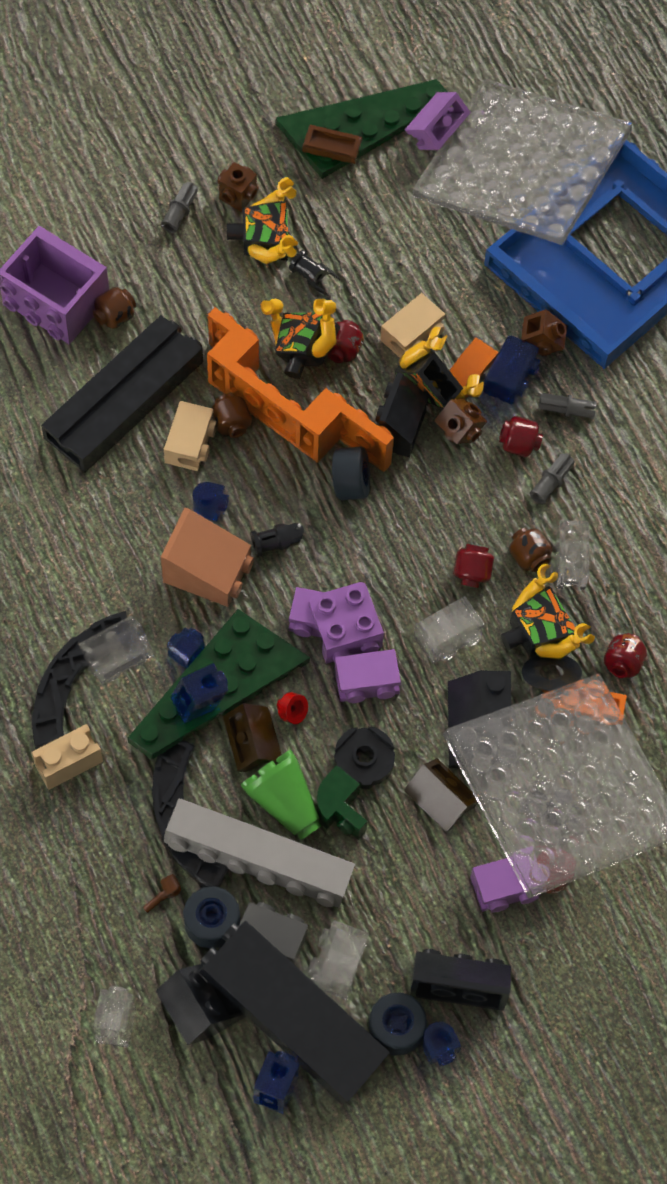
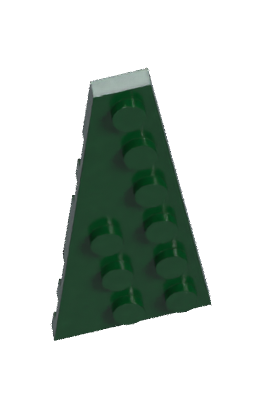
M435 79L276 117L275 124L316 173L324 179L349 163L302 152L309 125L361 136L362 144L357 156L358 159L404 132L406 127L437 92L448 91Z
M237 609L128 736V743L150 759H154L183 741V738L197 729H203L209 725L210 721L221 714L224 716L260 694L265 687L275 681L279 682L286 678L291 671L310 663V657Z

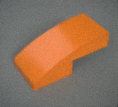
M476 337L449 371L462 387L466 386L468 377L472 374L479 375L481 379V376L496 361L499 352Z

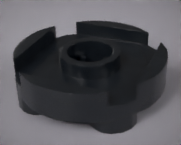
M369 726L368 729L351 728L336 743L335 766L338 765L360 783V788L370 789L374 785L382 783L389 777L394 768L395 752L393 742L386 733L378 728ZM359 751L362 753L369 751L372 753L370 755L372 760L368 763L360 762L359 756L356 755Z

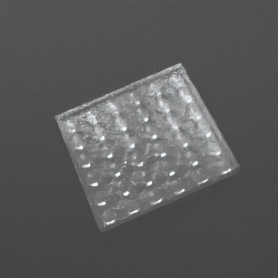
M485 78L467 105L471 113L436 152L412 189L413 197L563 245L631 133L632 123Z
M600 673L446 729L443 733L452 754L528 899L667 843V794Z

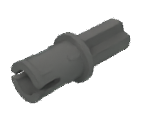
M192 182L183 184L176 198L170 201V208L160 223L161 227L167 232L176 233L184 216L189 214V206L198 192L197 186L193 185Z
M542 393L540 396L539 409L563 413L565 417L575 415L594 419L596 412L594 409L597 406V401L572 398L570 394L568 397Z
M568 453L560 454L552 466L542 472L543 477L533 490L530 491V497L538 504H545L556 487H561L563 484L562 479L574 465V459Z

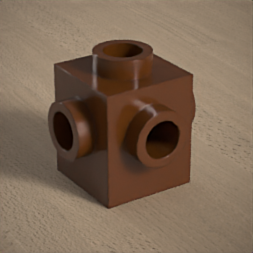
M233 162L218 177L219 200L241 212L258 193L257 174L247 166H241Z
M548 310L539 311L524 317L521 341L541 356L550 355L564 349L567 325Z
M465 398L451 399L434 420L445 431V437L455 444L476 441L481 436V429L487 422L481 415V410Z

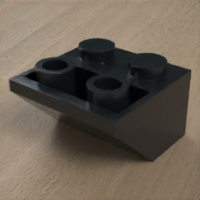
M397 372L394 382L389 381L384 394L386 400L384 406H379L375 422H377L378 426L381 425L387 428L394 437L392 452L410 458L427 411L429 396L403 373Z
M204 964L177 970L156 990L187 1045L207 1040L246 1017L199 973Z

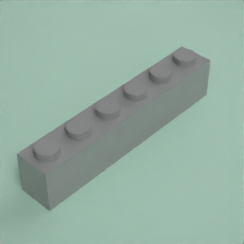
M181 798L178 799L165 830L164 842L176 851H189L197 854L205 862H218L227 865V868L234 873L253 875L264 884H277L285 887L293 895L309 896L325 907H340L355 863Z

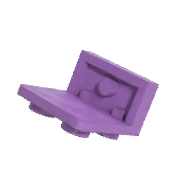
M358 582L314 595L309 599V605L323 641L322 655L326 664L335 663V657L376 652L382 647L384 632L365 583Z

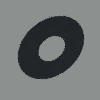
M537 655L525 662L522 667V676L527 683L538 689L557 691L575 685L582 676V670L580 665L570 657L564 656L561 659ZM545 665H558L564 670V674L558 679H546L541 676L540 669Z

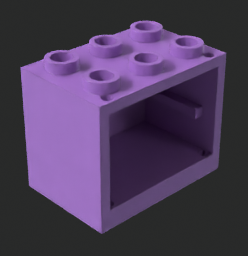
M38 226L0 268V291L4 306L12 312H19L32 325L41 326L54 339L63 340L69 345L94 317L95 299L109 290L107 267L41 226Z

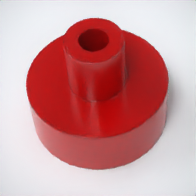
M294 692L286 693L276 704L279 717L288 723H301L308 712L306 697Z

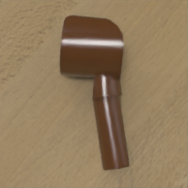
M169 875L160 881L163 891L143 906L147 913L166 898H173L180 894L181 886L175 875Z

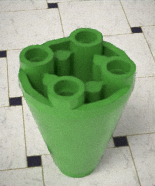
M290 749L276 759L277 765L273 761L269 762L257 771L260 775L259 778L254 774L242 782L240 786L253 801L294 836L297 834L303 840L321 827L318 822L320 817L299 761Z

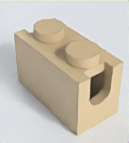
M421 293L381 326L380 341L401 358L409 348L422 340L426 342L434 327L441 328L437 337L442 334L444 324L441 323V320L445 318V313Z
M184 401L179 402L164 447V460L166 464L198 471L201 461L206 462L210 446L207 445L209 437L214 438L216 433L217 421L212 419V408Z
M87 724L31 752L34 765L48 790L103 762L101 748L98 743H94Z

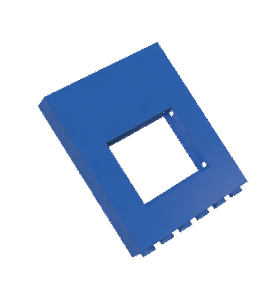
M623 136L486 249L484 265L534 309L538 312L546 309L567 325L566 336L603 369L609 366L667 315V258L634 287H631L571 236L572 233L618 195L667 235V173L659 167L656 161L649 159L635 144L630 143Z

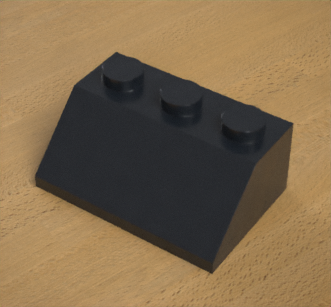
M480 670L448 681L449 768L510 769L513 758L511 671Z
M424 949L422 952L416 951L410 988L411 996L504 1011L511 990V965H504V961L493 958L486 959L485 962L473 960V957L467 954H454V957L441 955L440 951L434 949Z

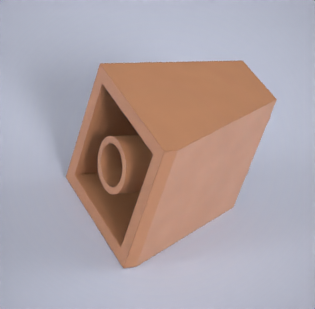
M184 508L161 555L163 583L229 607L232 598H238L243 582H240L243 574H249L254 563V557H251L250 544L188 508Z

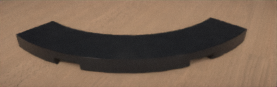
M126 611L110 615L91 624L90 628L83 631L77 637L71 638L50 662L38 686L32 713V734L35 750L64 736L63 721L66 703L74 684L83 671L101 655L113 648L133 641Z
M185 740L157 756L152 786L153 808L163 841L165 830L178 799L184 800L183 789L186 769L195 751V746ZM165 843L173 858L191 878L203 887L215 886L220 888L229 872L227 865L218 862H205L197 854L189 851H176Z

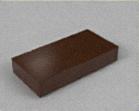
M309 125L302 152L355 164L362 144V137Z

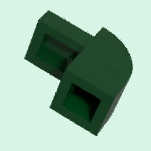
M338 765L322 780L318 788L316 809L320 817L319 820L326 829L336 821V825L341 832L347 836L353 835L359 840L367 831L368 821L349 805L359 795L360 783Z

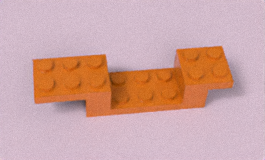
M216 307L208 314L209 345L213 347L207 353L208 382L223 394H234L244 398L249 412L317 463L340 440L349 447H364L367 451L369 462L383 472L387 470L391 465L394 437L387 428L376 425L365 412L360 409H354L346 402L343 396L338 393H332L327 388L303 411L296 401L286 399L274 385L266 384L258 378L255 373L259 369V339L257 335L249 328L244 329L236 323L229 313H222Z

